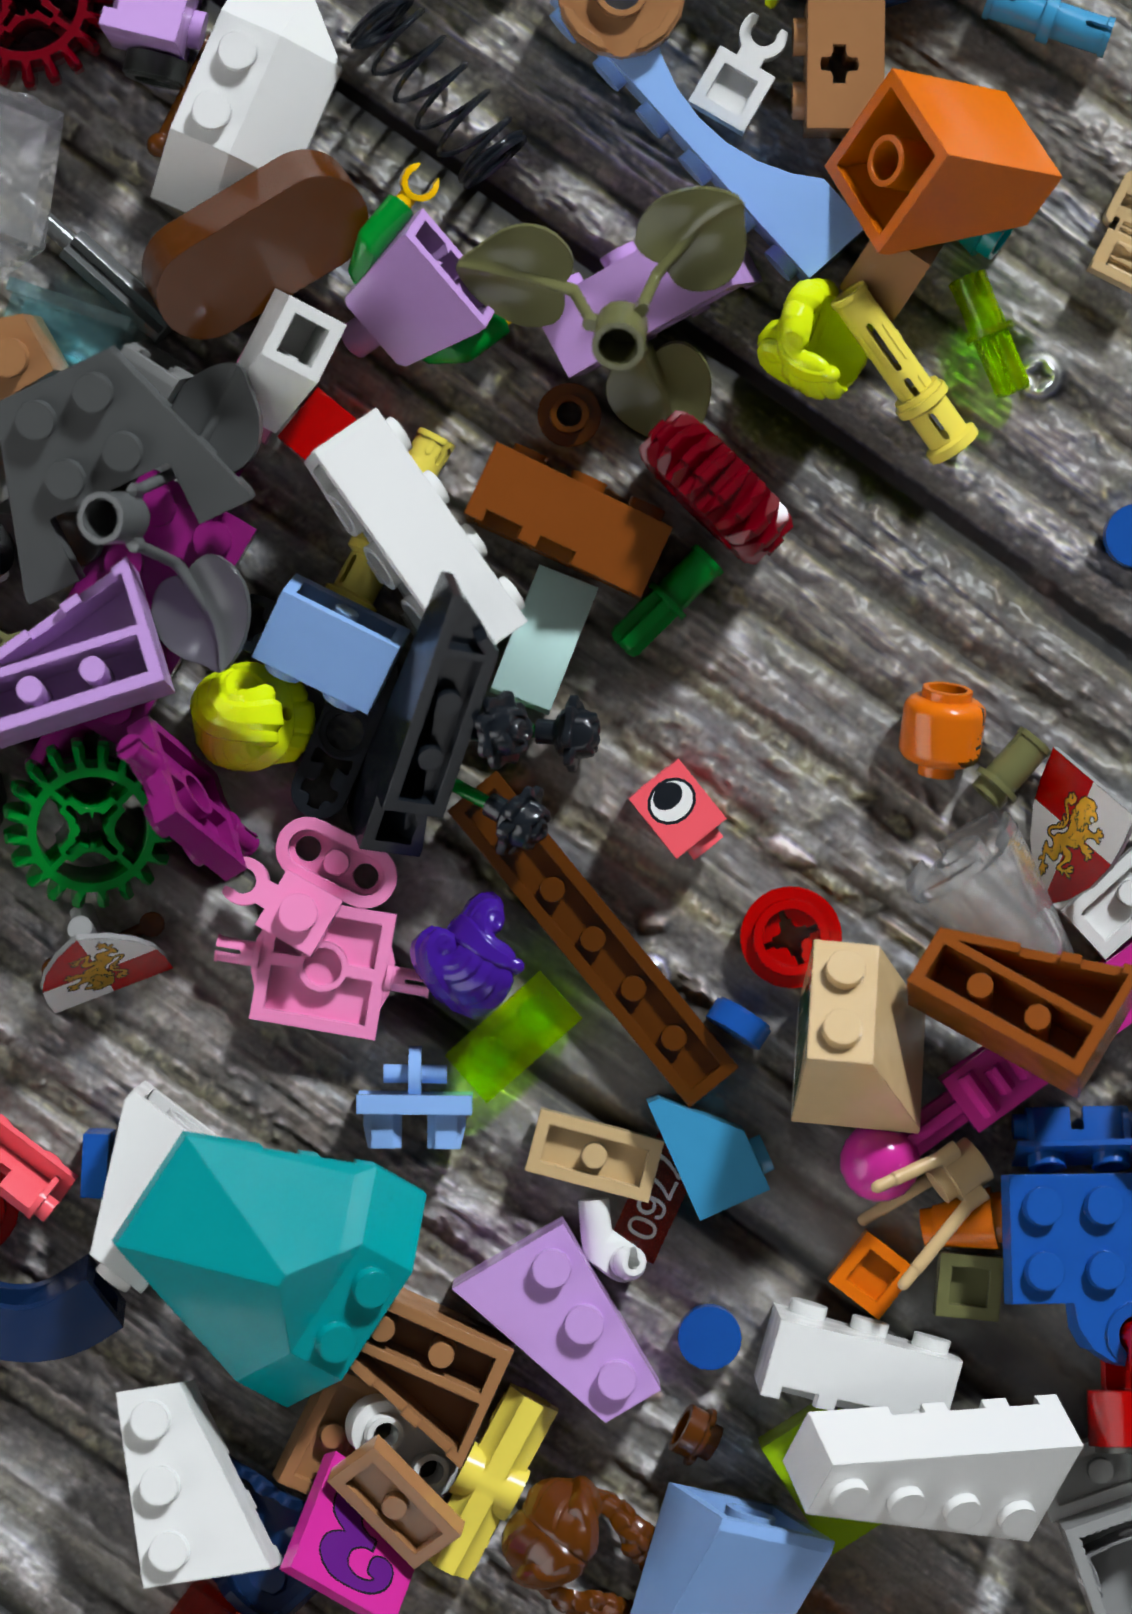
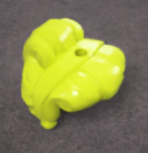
M821 278L799 281L791 289L783 304L781 317L770 321L758 335L757 356L760 365L768 374L798 390L806 397H811L815 400H824L825 398L838 400L858 378V375L866 366L868 357L838 312L834 311L830 303L839 295L836 284L830 279ZM868 324V327L873 332L875 328L872 324Z
M240 662L232 664L224 672H213L197 685L191 696L190 709L197 746L210 762L216 766L233 771H258L274 764L297 761L306 750L315 729L314 703L308 701V693L303 682L289 683L271 675L265 669V664Z

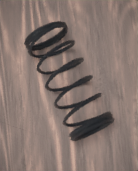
M383 0L350 30L346 39L347 44H350L351 49L362 50L388 39L373 60L371 66L373 76L384 77L411 65L395 86L393 92L394 103H408L434 91L417 113L414 123L416 130H429L457 117L438 142L436 148L438 157L457 155L481 142L467 158L458 174L459 184H463V189L473 188L507 163L525 145L527 135H523V130H515L500 139L475 160L480 152L512 121V116H507L469 142L453 150L442 152L443 145L452 132L490 94V89H485L448 115L432 123L420 125L421 118L430 105L468 67L469 62H463L449 74L411 96L399 98L398 94L407 79L438 46L446 41L447 35H441L429 46L392 68L380 72L377 71L376 68L379 61L393 42L415 20L425 13V8H419L409 18L387 31L411 8L414 0Z

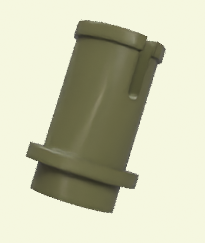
M1020 727L1017 730V734L986 769L979 766L975 770L979 777L972 783V787L991 805L1001 810L1007 802L1014 804L1018 800L1015 792L1045 758L1048 759L1051 751L1026 728Z

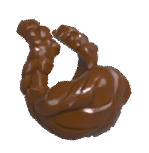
M578 1475L574 1479L551 1477L537 1482L529 1489L522 1508L510 1518L502 1532L501 1547L506 1561L512 1568L510 1573L512 1580L523 1588L539 1591L546 1600H551V1604L557 1611L566 1614H630L634 1602L632 1599L627 1600L624 1597L617 1596L615 1593H603L600 1590L577 1591L568 1589L565 1584L580 1577L588 1566V1562H591L595 1557L599 1545L598 1518L601 1513L609 1518L612 1527L618 1534L623 1554L631 1558L633 1564L638 1565L641 1571L644 1568L655 1526L636 1514L635 1509L625 1499H619L614 1492L596 1487L586 1476Z

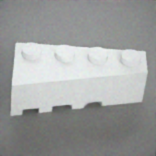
M376 407L313 450L304 461V464L347 532L353 537L358 536L362 532L369 542L363 548L368 561L367 564L379 583L385 584L391 590L399 589L404 597L401 600L404 613L400 616L408 629L411 630L413 637L416 635L441 571L450 572L455 576L462 592L488 630L495 644L528 622L521 612L525 608V603L519 591L506 577L502 576L499 579L496 577L483 558L487 555V549L482 539L469 524L464 523L460 526L446 506L450 502V498L445 487L430 470L422 472L408 452L412 449L411 441L405 430L393 417L384 419Z
M1056 1394L1035 1395L1032 1405L1010 1406L1006 1398L981 1399L979 1409L948 1411L944 1402L923 1403L919 1409L908 1414L892 1415L888 1406L808 1412L783 1459V1463L806 1514L1029 1542L1084 1445Z

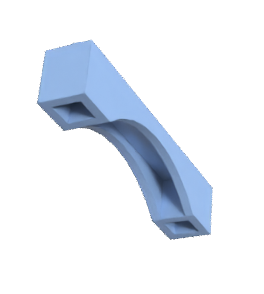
M550 0V4L555 8L549 15L550 19L571 43H577L561 19L558 0ZM605 0L611 7L620 10L628 9L638 2V0ZM659 46L642 56L620 60L597 55L598 58L592 62L596 71L609 86L617 92L625 86L640 102L641 105L635 112L657 138L661 139L668 133L684 151L678 157V160L695 181L701 186H705L711 181L716 188L735 193L744 201L746 233L754 228L770 246L764 252V255L787 281H790L795 276L801 281L815 278L863 234L864 230L850 207L824 178L793 174L759 162L724 141L702 121L678 90L661 55Z

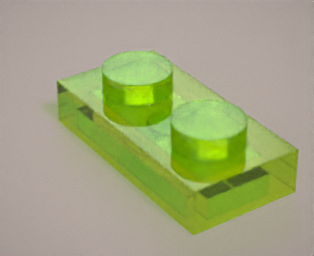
M539 970L445 1054V1057L482 1099L488 1103L582 1020V1016L544 973Z

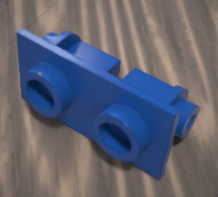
M1127 1105L1082 1106V1129H1071L1070 1107H1025L1024 1114H1012L1011 1118L1012 1138L1024 1139V1141H1017L1011 1160L1012 1167L1028 1166V1170L1035 1174L1059 1173L1066 1170L1067 1165H1092L1094 1171L1101 1173H1115L1127 1170L1132 1164V1111L1128 1110Z

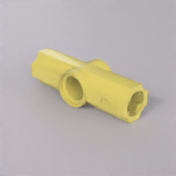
M510 1383L506 1392L503 1393L479 1443L476 1441L472 1443L462 1468H458L457 1477L448 1490L451 1495L446 1503L465 1521L461 1537L428 1559L435 1567L452 1576L462 1577L466 1580L475 1571L499 1521L505 1522L516 1505L531 1473L528 1467L558 1413V1408L544 1397L513 1383Z

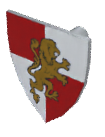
M1053 747L1044 768L1032 812L1030 831L1032 870L1041 905L1073 900L1094 888L1114 868L1132 834V802L1123 803L1058 747Z
M84 903L82 908L74 907L70 910L69 913L72 920L67 926V932L71 938L53 955L44 969L41 989L47 1004L56 1014L173 969V965L165 952L151 941L132 935L103 933L94 905Z

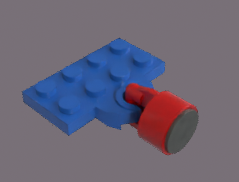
M1132 1173L1001 1175L1004 1304H1065L1068 1328L1079 1348L1086 1349L1098 1357L1101 1365V1389L1087 1390L1088 1446L1095 1447L1096 1453L1132 1454Z

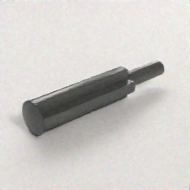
M33 196L23 200L20 204V211L63 249L59 257L152 339L155 345L163 341L173 331L160 314L148 289L83 231L75 235Z

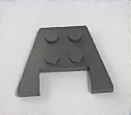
M114 345L0 400V444L24 595L29 605L86 577L56 516L79 506L91 493L110 491L168 463L199 524L250 501L256 496L252 487L243 477L240 476L238 478L216 455L218 452L202 435L198 436L171 409L173 405Z

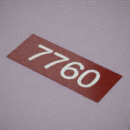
M659 1130L656 1137L663 1139ZM665 1142L649 1203L628 1198L614 1227L615 1232L640 1248L645 1254L647 1262L654 1264L687 1192Z

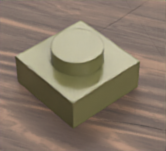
M940 1250L937 1262L933 1314L941 1317L999 1322L1003 1282V1256Z

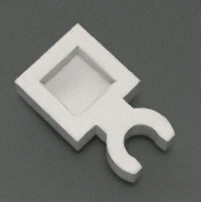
M754 12L749 14L741 24L738 35L740 47L738 53L735 54L720 45L688 100L692 108L742 137L776 78L761 69L763 63L771 62L781 55L788 39V32L781 29L772 44L768 46L756 44L752 39L751 32L756 27L759 15Z

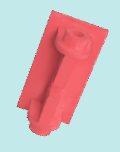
M0 1114V1172L6 1175L0 1183V1196L21 1211L29 1220L34 1215L42 1222H45L58 1207L79 1176L66 1167L55 1154L41 1148L16 1129L5 1116Z

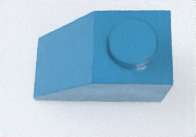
M658 1093L646 1098L700 1221L770 1190L764 1174L775 1170L760 1134L748 1139L742 1126L692 1106L689 1108L687 1104Z

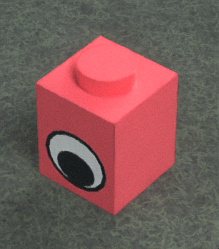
M679 758L675 759L627 798L676 859L687 851L691 858L695 860L723 838L717 826L727 818Z

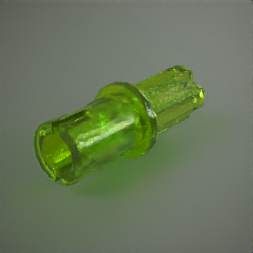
M986 269L977 271L975 276L974 273H970L951 282L948 287L954 296L970 337L965 339L967 346L975 345L994 394L998 398H1007L1026 389L1029 386L1030 380L1009 330L1015 327L1013 321L1005 320L989 281V275Z

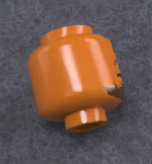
M949 682L924 683L922 691L911 694L905 701L898 744L899 751L905 759L918 765L917 773L919 775L938 780L954 779L956 770L972 767L979 760L986 721V709L978 700L973 698V690L971 688Z

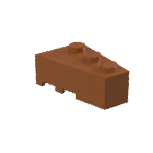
M496 441L464 511L466 521L640 600L673 528L661 522L666 512L633 496L630 497L626 505L604 494L608 485L587 474L572 470L569 477L546 466L549 458L528 447L514 443L511 449Z

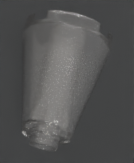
M994 811L985 813L946 836L936 845L943 855L930 868L921 860L914 867L906 881V891L913 900L949 929L1019 942L1023 948L1062 955V951L1074 952L1020 828L1009 812L1004 811L1002 820L999 819Z

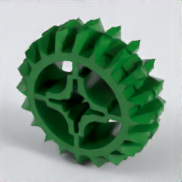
M75 736L71 739L70 744L73 755L63 758L59 748L52 744L46 748L51 764L49 767L45 768L33 759L26 762L25 768L30 778L34 781L33 784L24 780L14 779L10 785L11 793L23 802L4 804V818L17 823L3 830L4 841L6 844L14 846L21 845L11 854V861L15 868L32 865L26 874V882L30 887L39 886L50 878L47 887L48 899L53 902L61 898L66 888L71 889L72 906L79 909L85 903L86 892H95L99 907L106 908L110 902L107 890L118 887L120 895L125 900H130L134 896L130 879L136 877L141 883L151 885L155 878L150 867L146 864L147 861L157 865H166L169 861V854L157 843H169L175 840L170 836L166 838L160 837L149 824L143 808L148 803L144 786L137 779L130 765L118 757L120 753L116 752L114 757L109 756L108 738L99 736L95 742L94 753H85L81 737ZM85 777H101L113 780L116 783L111 785L107 782L96 792L85 793L78 791L68 782ZM134 795L142 806V823L139 833L130 847L123 840L121 832L115 826L119 817L126 811L124 803ZM50 798L57 804L58 812L65 818V822L60 830L55 833L56 842L47 850L37 835V822L43 805ZM75 810L80 815L90 812L91 818H93L94 812L100 813L105 834L100 830L90 833L89 826L86 833L80 832ZM90 852L100 853L111 861L93 867L75 866L65 862L68 860L73 863L81 855Z

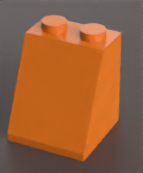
M895 68L890 70L824 166L879 254L885 255L1027 226L1063 178L1007 92Z

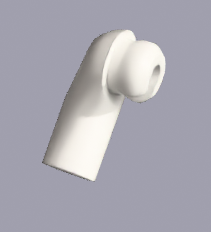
M593 1197L578 1200L581 1246L588 1262L607 1277L617 1282L626 1283L642 1276L647 1263L645 1254L640 1248L612 1230L609 1197Z

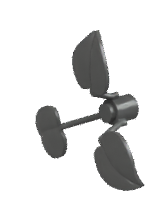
M220 363L202 370L183 384L172 402L173 406L171 409L198 436L202 435L218 452L216 455L233 473L244 469L257 454L263 436V420L260 406L245 368L239 363ZM172 468L140 483H130L125 492L99 491L91 493L79 506L56 516L81 567L87 566L98 559L104 545L126 544L130 552L141 553L171 567L178 576H172L163 580L155 590L152 599L151 614L158 637L174 654L185 660L206 666L217 673L224 672L232 666L246 642L251 620L249 590L239 570L231 562L216 554L203 555L188 568L182 559L145 542L143 539L150 523V513L142 498L144 494L177 479ZM8 498L0 504V523L16 541Z

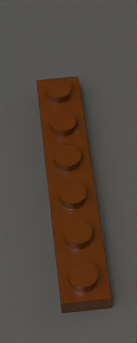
M497 770L475 787L489 796L496 793L507 800L517 795ZM462 798L447 810L689 1108L739 1068L548 832L541 842L535 844L533 850L519 848L518 852L513 856L509 854L501 856L496 853L498 841L496 822L483 815V808Z

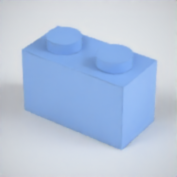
M295 573L282 590L253 652L252 658L265 663V669L280 680L289 683L301 681L323 692V698L336 708L348 712L359 710L368 715L380 697L411 630Z

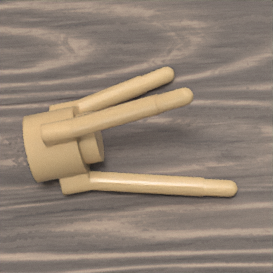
M965 1137L956 1143L952 1140L935 1153L891 1172L889 1175L871 1184V1190L874 1193H881L926 1173L916 1179L914 1185L904 1195L891 1201L878 1202L875 1206L861 1213L857 1221L862 1226H866L879 1217L888 1214L932 1186L945 1202L949 1203L956 1197L962 1201L898 1280L897 1285L900 1290H907L970 1213L990 1199L983 1186L994 1178L993 1172L980 1151Z

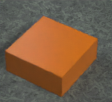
M865 1229L827 1279L879 1320L902 1290L898 1288L897 1282L910 1267L911 1263L869 1230Z

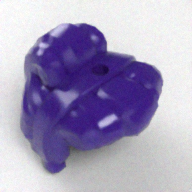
M493 891L482 892L473 896L466 903L462 912L453 918L446 929L430 926L416 936L410 947L411 962L432 995L440 1003L448 1006L453 1012L474 1020H479L501 1005L511 991L514 975L522 973L525 966L520 958H516L512 948L495 936L502 930L505 915L502 899Z

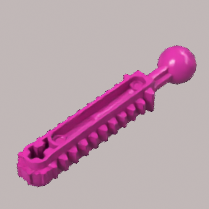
M1132 938L1123 943L1106 960L1101 959L1098 962L1123 967L1124 963L1132 965ZM1132 1008L1117 1033L1132 1023ZM981 1046L938 1077L946 1091L921 1108L919 1134L856 1128L845 1140L840 1153V1171L847 1186L859 1197L873 1202L896 1199L904 1195L914 1185L917 1177L881 1193H874L871 1190V1184L889 1175L891 1172L920 1160L921 1155L968 1121L978 1133L982 1132L1047 1085L1048 1082Z

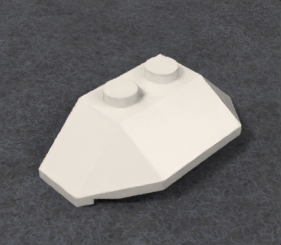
M315 0L226 1L170 126L150 196L152 199L186 213L275 158L290 151L309 149L343 70Z

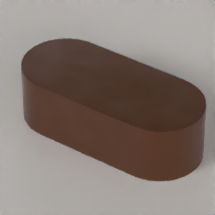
M310 149L290 151L250 173L157 231L149 241L143 254V280L163 319L177 333L193 339L221 337L263 313L275 288L291 296L347 262L352 256L359 230L369 219L368 209L363 197L343 167L333 157Z

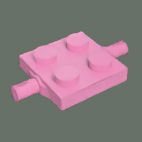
M343 904L312 957L263 929L256 938V942L226 937L221 934L217 938V947L235 949L241 953L217 949L214 953L215 962L221 961L251 967L254 992L249 1019L375 1041L381 1008L390 995V991L422 996L427 999L429 996V989L425 985L406 982V980L423 982L415 969L395 966L396 962L392 948L398 915L395 913L357 908Z

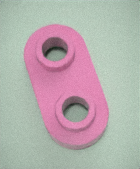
M315 817L297 818L285 825L278 835L275 847L276 857L285 872L287 869L351 906L363 909L379 906L389 899L396 888L398 871L389 853L359 849L355 835L325 820ZM304 836L315 837L321 845V852L315 860H304L297 852V844ZM361 864H370L378 872V881L371 888H362L355 882L354 872Z

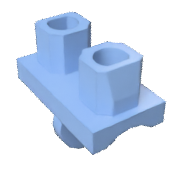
M409 1046L408 1064H384L383 1083H408V1090H359L358 1094H356V1114H363V1127L368 1148H402L403 1115H427V1148L461 1149L466 1127V1115H472L473 1091H422V1084H447V1065L423 1064L422 1046Z

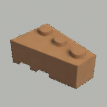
M402 1287L350 1369L367 1385L376 1388L401 1411V1416L415 1428L421 1429L446 1452V1457L461 1469L513 1355L515 1344L501 1331Z

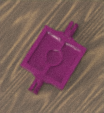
M146 715L128 726V735L120 740L116 750L117 753H120L118 757L131 766L135 776L144 786L148 803L143 807L144 813L153 830L162 838L170 836L183 847L185 853L195 865L202 866L205 864L225 881L246 870L244 857L252 855L257 850L260 841L257 838L258 835L243 825L240 818L231 811L225 799L218 774L150 716Z

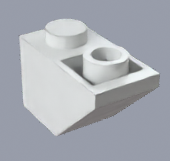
M276 288L238 361L245 368L260 406L263 427L274 433L281 428L317 385L347 326Z

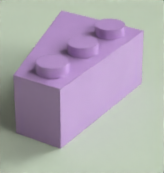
M631 241L601 257L600 262L604 267L601 271L583 280L578 272L570 275L567 282L574 283L580 288L592 311L598 314L604 306L614 301L635 303L639 299L652 270L658 263L642 255L634 241ZM747 249L742 265L735 276L725 285L715 290L696 292L683 289L672 280L667 272L661 279L649 305V311L646 314L648 320L646 340L650 341L656 338L658 333L690 315L694 318L709 310L711 303L740 287H744L747 290L762 282L763 279ZM565 295V307L560 319L554 324L543 326L542 328L568 378L586 375L602 365L596 360L592 352L594 332L583 328L582 316L573 300L568 295Z
M563 1215L453 1279L452 1290L605 1423L661 1391L658 1376L594 1267L588 1262L581 1245Z

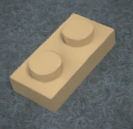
M541 1107L525 1171L649 1203L664 1139Z

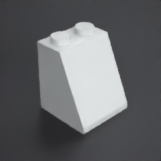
M146 1080L134 1088L124 1100L89 1254L100 1262L96 1271L108 1283L125 1293L132 1286L141 1294L149 1283L111 1240L182 1131L218 1136Z

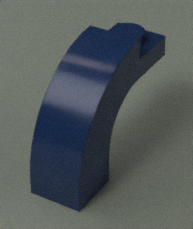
M89 1253L58 1274L40 1282L11 1284L0 1281V1360L22 1363L44 1362L65 1358L87 1350L124 1327L126 1300L114 1286L97 1273L96 1268L98 1264Z

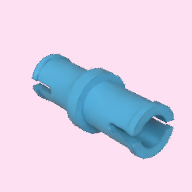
M987 0L981 17L985 20L991 19L1036 34L1034 39L1036 42L1046 45L1048 39L1096 54L1100 58H1103L1116 21L1115 17L1110 16L1109 18L1061 2L1062 0Z

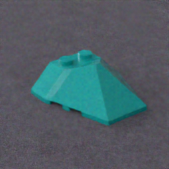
M182 1131L111 1241L236 1382L287 1408L343 1379L413 1272L427 1194L423 1189L372 1161L354 1159L353 1162L323 1158L316 1152L297 1149V1153L263 1148L260 1143Z

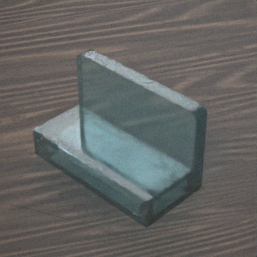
M13 277L8 279L5 289L11 293V297L4 317L21 313L41 316L69 366L113 345L121 351L124 344L133 343L138 327L136 322L128 316Z

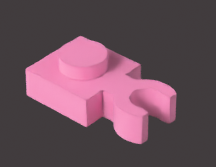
M244 857L247 869H250L256 877L255 887L248 893H239L225 885L222 890L223 895L230 902L240 906L257 904L263 907L264 910L255 925L312 957L344 901L288 869L277 885L270 881L269 873L262 863L253 858Z

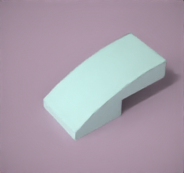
M539 564L524 601L525 608L521 610L528 622L511 634L489 692L499 696L503 691H512L516 702L523 703L528 708L549 715L597 594L598 587Z

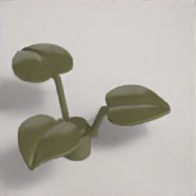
M692 186L671 191L654 201L644 211L638 222L635 243L642 255L658 264L652 270L639 299L635 303L614 301L604 306L598 314L592 311L580 288L574 283L567 282L574 265L572 251L556 232L547 227L530 223L511 225L497 231L459 258L456 264V272L470 293L484 306L487 307L489 305L495 314L514 324L526 327H543L554 324L563 314L565 295H568L583 318V328L594 332L592 339L594 357L602 366L610 369L606 381L608 402L618 418L631 429L649 437L648 432L661 419H667L675 410L687 412L689 415H693L700 423H703L712 391L711 371L706 359L695 347L684 341H670L655 350L652 343L646 340L648 332L646 314L649 311V305L659 283L667 272L678 286L696 292L715 290L725 285L735 276L742 265L747 247L745 203L737 194L716 187Z

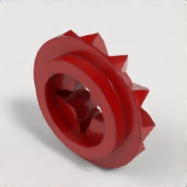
M797 886L772 889L759 897L750 905L740 928L742 954L749 967L764 981L782 988L803 987L814 939L842 942L841 925L832 906L819 894ZM780 911H784L785 917L790 919L795 927L805 925L808 928L816 924L817 929L809 932V936L800 941L802 951L799 953L803 961L801 963H797L795 955H791L786 947L775 948L773 946L767 949L764 947V944L772 942V938L781 933L779 925L781 919L778 913Z

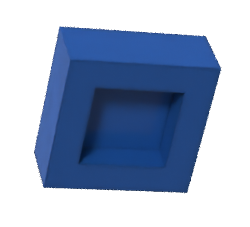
M89 1128L83 1133L80 1198L102 1199L115 1144L116 1129Z

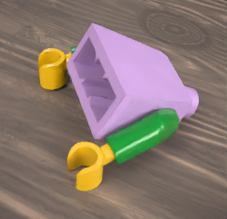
M421 163L410 164L400 175V192L396 196L388 195L358 232L348 267V272L354 285L344 298L346 306L355 317L346 323L347 326L341 338L347 349L353 355L364 358L381 345L396 364L401 366H408L419 360L427 364L469 363L509 334V325L512 322L495 314L489 305L487 307L484 306L466 288L456 272V264L463 254L428 213L422 208L413 216L411 208L417 201L424 202L436 195L439 189V178L434 180L426 193L416 195L409 188L408 178Z

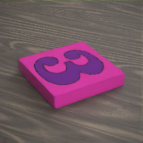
M337 1451L326 1453L279 1570L357 1614H398L415 1569L327 1482L332 1467L346 1457Z

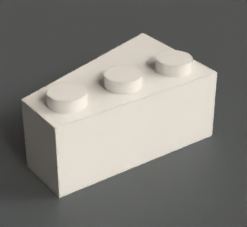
M791 1297L789 1307L773 1303L754 1373L761 1396L779 1399L781 1392L813 1400L812 1406L824 1410H835V1407L856 1409L888 1406L891 1414L897 1415L908 1414L919 1409L923 1403L944 1402L948 1411H950L963 1365L959 1355L956 1352L949 1351L950 1340L921 1331H914L912 1340L887 1334L889 1329L888 1323L858 1314L852 1315L850 1323L826 1317L828 1307L801 1298Z
M191 1380L116 1392L143 1589L268 1570L281 1565L283 1558L277 1546L272 1544L256 1511L257 1506L249 1490L245 1489L228 1455L230 1451L195 1381Z

